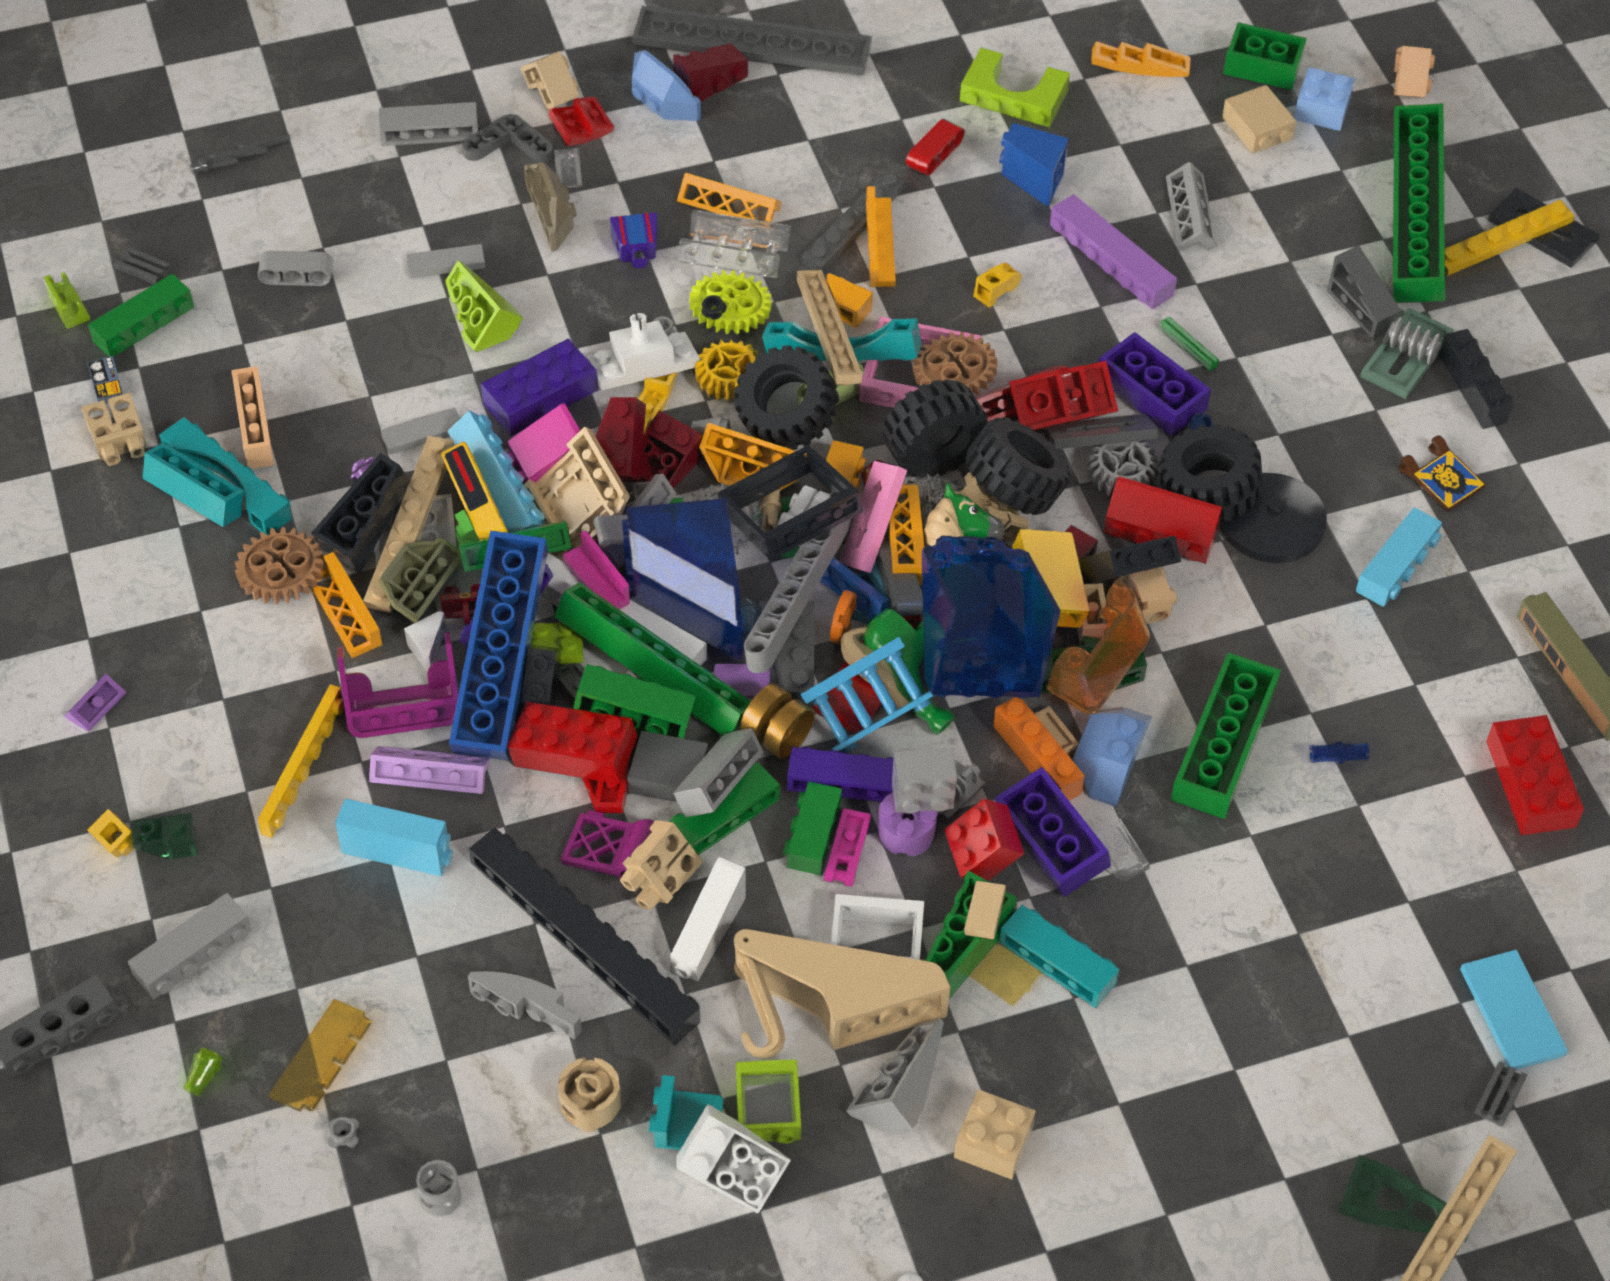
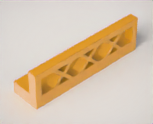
M688 173L684 174L677 199L678 202L768 229H770L775 210L780 211L782 204L781 201ZM688 185L696 186L701 196L693 201L685 199ZM715 192L719 193L724 203L717 207H712L707 197ZM725 195H726V196H729V197H732V198H730L729 200H727L726 197H725ZM737 199L742 200L746 207V210L739 214H735L730 206V203ZM704 200L705 204L699 203V201ZM748 202H749V203H753V204H755V205H753V206L750 207L749 204H748ZM726 206L728 211L722 210L721 208ZM759 206L769 208L765 222L757 220L752 210ZM749 213L751 218L746 217L744 215Z
M867 186L866 215L870 287H895L891 198H875V186Z
M902 485L899 494H906L905 501L902 503L896 501L895 509L888 523L893 573H915L919 586H924L927 567L918 485ZM900 512L906 516L904 524L894 518ZM902 533L908 536L909 542L906 545L896 539ZM906 554L910 557L912 564H899L898 559Z
M334 552L325 555L326 568L321 571L322 579L330 577L332 583L329 588L318 585L317 587H310L350 656L354 658L382 646L380 629ZM331 596L343 599L341 607L328 604ZM343 615L355 619L352 627L339 623ZM354 635L365 637L368 641L356 647H353L351 643Z

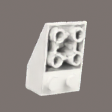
M710 1105L706 1106L676 1156L677 1169L756 1213H759L790 1162L788 1157L741 1123Z

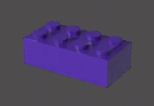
M1136 332L1099 358V362H1107L1114 392L1139 412L1146 414L1152 422L1172 437L1189 424L1195 413H1204L1208 408L1211 389Z
M568 338L481 383L483 404L510 436H513L529 427L557 406L565 403L566 407L598 391L597 369Z
M1043 767L995 797V802L1008 805L1020 842L1062 897L1070 894L1111 866L1108 849Z

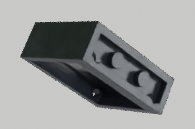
M1174 535L1078 559L1083 584H1094L1119 578L1120 576L1179 563L1181 558Z

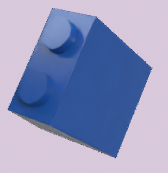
M1012 123L1009 132L1005 131L1001 140V146H1004L999 159V163L1002 164V175L1044 205L1049 206L1065 172L1069 138Z

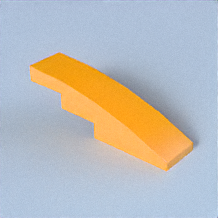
M1096 41L1092 48L1091 64L1111 70L1159 77H1188L1190 74V57L1147 43L1144 49L1123 42H1121L1118 48Z

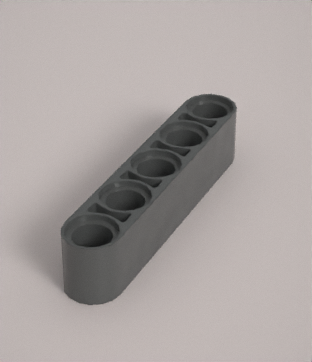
M887 526L875 563L886 595L890 600L891 609L902 617L922 615L924 613V599L915 573H893L889 527ZM899 535L896 539L904 544L902 536ZM906 554L898 559L899 564H912Z

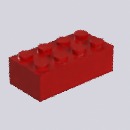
M526 702L507 748L515 767L620 784L638 741V736L632 718Z
M1542 715L1493 722L1486 743L1521 836L1576 828L1584 807L1548 716Z

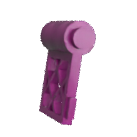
M588 810L587 814L580 813L560 859L562 865L615 875L621 879L627 870L623 862L627 857H631L633 851L643 844L652 831L649 828L654 821L643 819L636 821L634 824L605 818L604 813ZM585 823L596 825L599 829L586 837L582 833ZM615 830L625 831L622 838L613 842L607 836V834ZM604 837L607 845L592 851L588 843ZM584 845L589 854L581 858L571 857L574 850ZM612 851L614 859L611 865L599 863L598 857Z

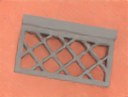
M655 474L650 482L623 483L627 492L631 493H629L630 497L621 515L662 514L676 495V492L664 474ZM597 542L596 544L615 568H621L639 543L600 545Z

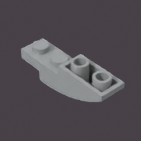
M481 971L471 972L468 975L471 994L480 1001L486 1000L495 1005V1008L505 1016L511 1015L519 1020L526 1011L535 1021L540 1022L542 1020L549 1024L557 1034L561 1036L567 1035L574 1040L582 1032L581 1017L564 1007L562 992L536 980L503 972Z

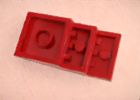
M1106 361L1064 370L1059 369L1009 381L1018 421L1024 426L1031 427L1033 431L1119 411Z

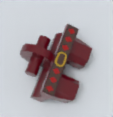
M473 584L470 587V592L460 593L459 588L456 586L445 587L444 594H440L441 609L444 612L445 619L464 618L465 626L470 624V617H474L480 584Z

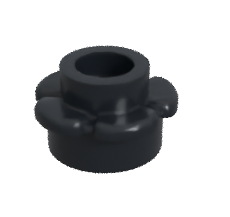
M717 295L707 296L702 302L703 309L701 311L706 318L710 317L712 320H716L722 317V313L726 312V304Z

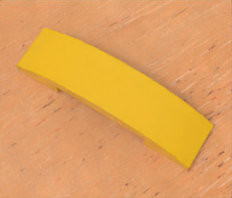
M677 372L656 378H645L644 389L638 398L646 404L644 433L658 410L663 412L674 387Z

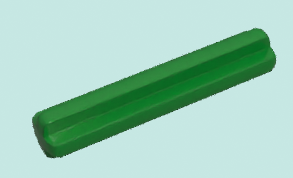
M1167 316L1160 322V328L1206 369L1212 371L1218 367L1219 359L1175 320Z

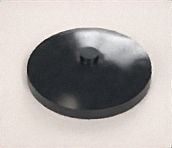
M1262 473V493L1256 500V503L1250 509L1246 508V512L1239 517L1235 515L1226 522L1219 520L1224 536L1241 553L1259 561L1285 563L1301 559L1317 548L1325 533L1327 514L1325 506L1317 493L1302 481L1284 474Z

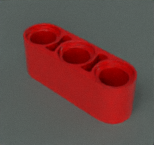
M944 118L939 120L910 150L906 158V165L926 176H930L961 144L965 135V129Z

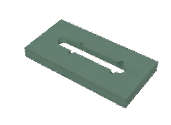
M1408 308L1402 316L1403 326L1408 321H1412V330L1421 325V334L1430 329V338H1433L1439 333L1441 345L1444 334L1454 332V329L1411 308ZM1389 341L1385 345L1383 343L1380 345L1362 369L1360 377L1406 399L1431 365L1427 364V358L1424 361H1419L1417 353L1416 356L1409 358L1397 375H1391L1389 370L1402 353L1399 352V346L1395 349L1390 348Z

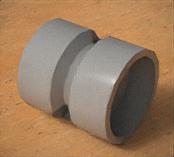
M434 1160L423 1165L417 1173L416 1179L422 1207L433 1216L451 1214L457 1209L461 1200L456 1169L444 1160Z

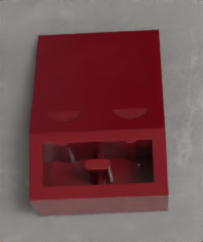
M658 410L644 433L640 482H650L655 474H664L674 489L701 459L703 454L699 447L703 435Z

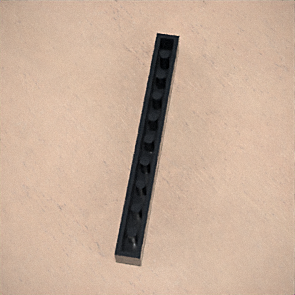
M494 827L469 848L471 864L674 1046L700 1024V1006L692 996L688 995L686 997L679 990L678 985L670 977L665 978L658 972L656 965L650 959H643L637 953L636 948L628 940L623 941L617 936L615 929L608 922L603 923L600 921L589 905H582L570 888L567 886L562 887L556 882L554 875L548 869L539 867L533 856L528 851H521L510 835L507 833L502 834Z

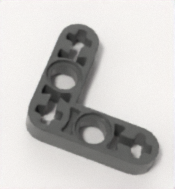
M507 114L465 139L462 144L464 157L470 161H477L511 141L537 163H547L552 160L553 146L549 140L516 114ZM490 135L498 136V138L494 140L487 139V137ZM524 136L532 137L529 141L521 140Z

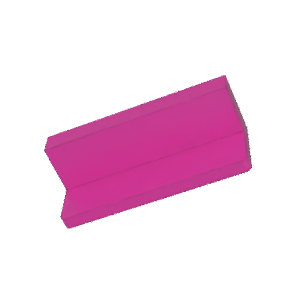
M586 530L581 532V546L563 554V562L579 582L618 609L629 605V585L589 533Z

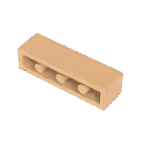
M258 366L231 370L247 466L254 469L275 465Z

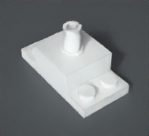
M637 313L638 321H636L635 314L630 317L632 327L609 332L611 350H601L587 355L588 361L597 369L598 385L601 391L643 381L649 377L656 378L695 368L696 362L700 361V358L686 332L672 333L667 336L659 320L646 323L647 318L643 313Z

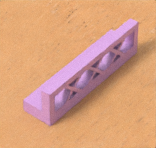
M378 746L370 757L369 782L482 794L485 787V772L490 766V757Z

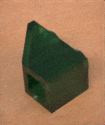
M191 813L132 821L134 849L168 860L198 856L197 835Z

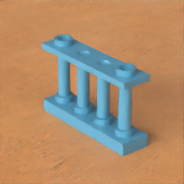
M900 637L801 694L806 704L812 701L814 706H818L837 738L839 744L834 746L833 750L848 753L858 747L855 742L912 708L918 712L931 704L929 698L933 697L932 692L921 693L900 657L902 655L900 649L905 647ZM883 659H886L887 663L891 662L913 700L899 709L876 672L878 668L875 664ZM859 673L863 677H867L888 713L886 717L875 723L871 720L851 685L853 684L851 678ZM835 687L838 691H842L864 728L850 738L827 701L829 697L826 692Z

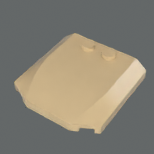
M584 427L566 444L571 450L537 482L529 479L524 484V487L533 495V503L536 508L543 513L545 524L564 520L567 522L572 548L549 553L563 561V554L581 546V532L586 530L597 543L599 540L593 521L595 517L621 515L630 497L592 430Z

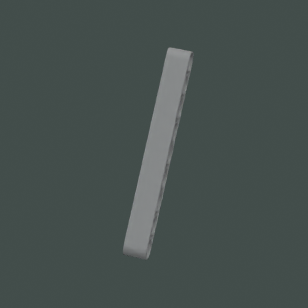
M854 517L809 540L798 549L745 640L747 668L751 672L763 673L771 668L849 531Z

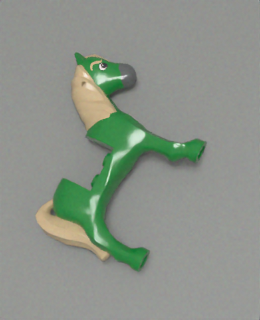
M947 483L945 497L929 513L923 530L925 536V557L928 561V574L925 576V579L947 602L937 610V615L932 620L925 619L918 625L916 630L897 612L886 608L873 618L867 626L845 632L841 638V651L844 660L849 666L900 637L905 646L900 649L902 653L900 657L921 693L925 694L926 692L919 676V666L922 659L947 638L965 630L981 618L994 619L1007 631L1010 638L1013 640H1026L1037 651L1048 644L1055 636L1056 631L1050 626L1028 625L1027 620L1011 610L997 595L984 571L975 565L966 544L969 543L995 544L1002 541L1005 531L1002 521L981 509L966 493L955 492L950 483ZM861 637H863V644L858 641ZM883 659L875 665L878 668L876 672L897 708L899 709L913 701L891 662L887 663L886 659ZM859 673V675H860L865 681H867L868 683H870V682L868 681V679H867L866 676L863 677L862 674ZM929 698L931 704L918 712L915 711V714L928 724L933 733L939 735L952 724L956 717L949 709L937 707Z

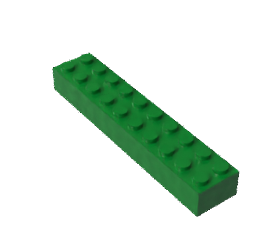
M1444 103L1394 106L1393 298L1396 303L1445 301Z

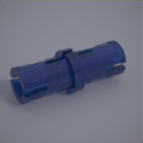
M1337 741L1333 745H1310L1309 750L1312 751L1309 752L1311 763L1335 761L1336 764H1343L1344 761L1369 760V755H1366V753L1369 754L1367 742L1343 744L1342 741Z

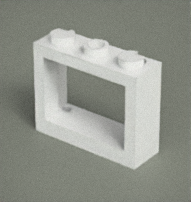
M836 894L831 944L841 945L843 920L913 926L911 957L906 958L920 960L924 901Z

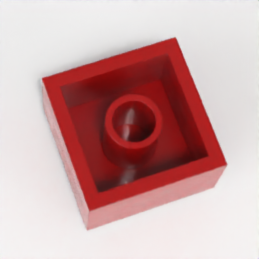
M984 798L944 829L960 878L963 879L967 871H970L989 881L1024 854L1008 805Z

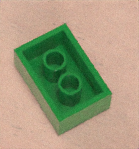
M1238 22L1227 51L1223 74L1293 90L1303 60L1307 38Z

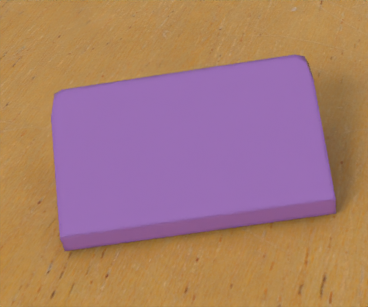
M747 664L714 665V675L746 698H754L764 687L770 684V669L763 673H753L747 668Z
M105 673L66 713L65 717L89 732L127 692Z

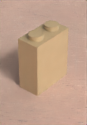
M1267 85L1225 99L1222 117L1251 153L1266 150L1269 147L1293 139L1297 121Z

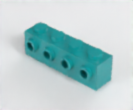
M164 442L145 452L144 480L222 527L241 517L244 490Z
M1021 905L1001 928L999 944L1095 1009L1117 984L1120 969L1111 960L1100 957L1087 944L1076 941L1067 935L1063 928L1052 925L1043 919L1036 910L1028 909Z

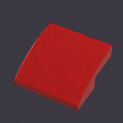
M596 97L574 98L572 106L550 108L548 114L567 146L584 144L599 139L613 132L615 128Z

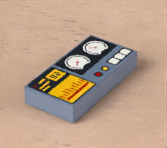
M113 356L87 362L98 402L104 400L105 404H107V399L123 395Z

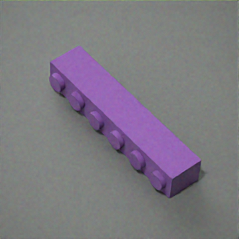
M1075 194L1052 207L1050 225L1053 229L1061 233L1072 245L1085 253L1090 260L1096 262L1107 274H1110L1120 282L1124 288L1131 291L1142 303H1145L1153 310L1174 296L1177 278Z

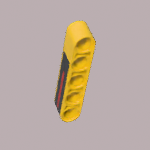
M463 441L442 452L441 456L478 538H488L490 531L508 533L467 443Z

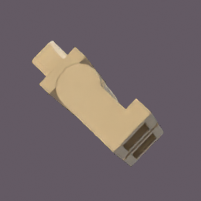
M131 393L107 399L114 423L111 421L104 400L81 407L86 426L92 436L100 460H105L108 466L119 464L121 461L120 454L130 452L132 458H139L145 455V447L147 445ZM119 403H128L130 406L120 410L115 409ZM95 410H101L104 412L103 415H99L93 418L89 417L90 414Z
M970 472L964 477L966 486L960 492L966 493L981 509L1002 521L1005 530L1004 540L1014 542L1020 529L1026 530L1030 526L1026 517L1019 516L1018 511L1011 509L1006 504H1002L996 497L988 494L986 489L976 482L975 476H972Z
M656 820L649 828L652 831L643 844L633 851L631 857H627L623 862L627 870L620 881L630 891H636L639 887L642 888V891L635 898V901L642 909L652 910L659 902L669 903L673 898L672 895L681 888L703 863L691 845L687 844V840L677 826L672 822Z

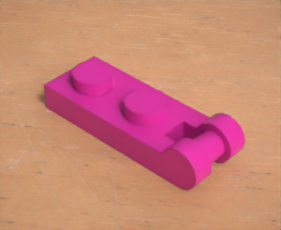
M843 808L826 867L824 881L833 883L835 880L844 882L845 886H854L858 865L871 822V814ZM837 865L848 866L847 871L837 869Z

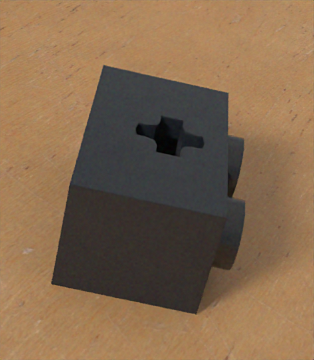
M540 645L528 647L521 703L532 702L551 706L555 704L562 649Z

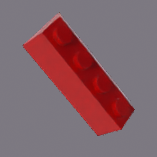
M1118 476L1107 511L1103 533L1137 544L1175 535L1181 557L1206 564L1215 542L1222 507Z

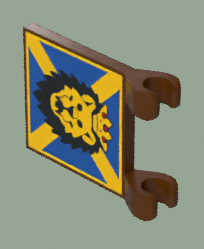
M1437 435L1432 438V443L1428 447L1432 454L1438 456L1437 458L1419 468L1415 459L1411 455H1406L1401 459L1402 463L1399 464L1398 468L1403 474L1412 477L1446 512H1449L1485 488L1486 484L1449 449L1444 438Z

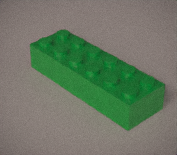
M1229 652L1227 653L1175 779L1171 801L1223 819L1226 818L1277 689L1281 670Z

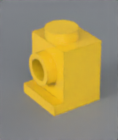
M109 809L88 829L117 858L121 854L123 856L130 854L136 847L134 841L138 836L118 815Z

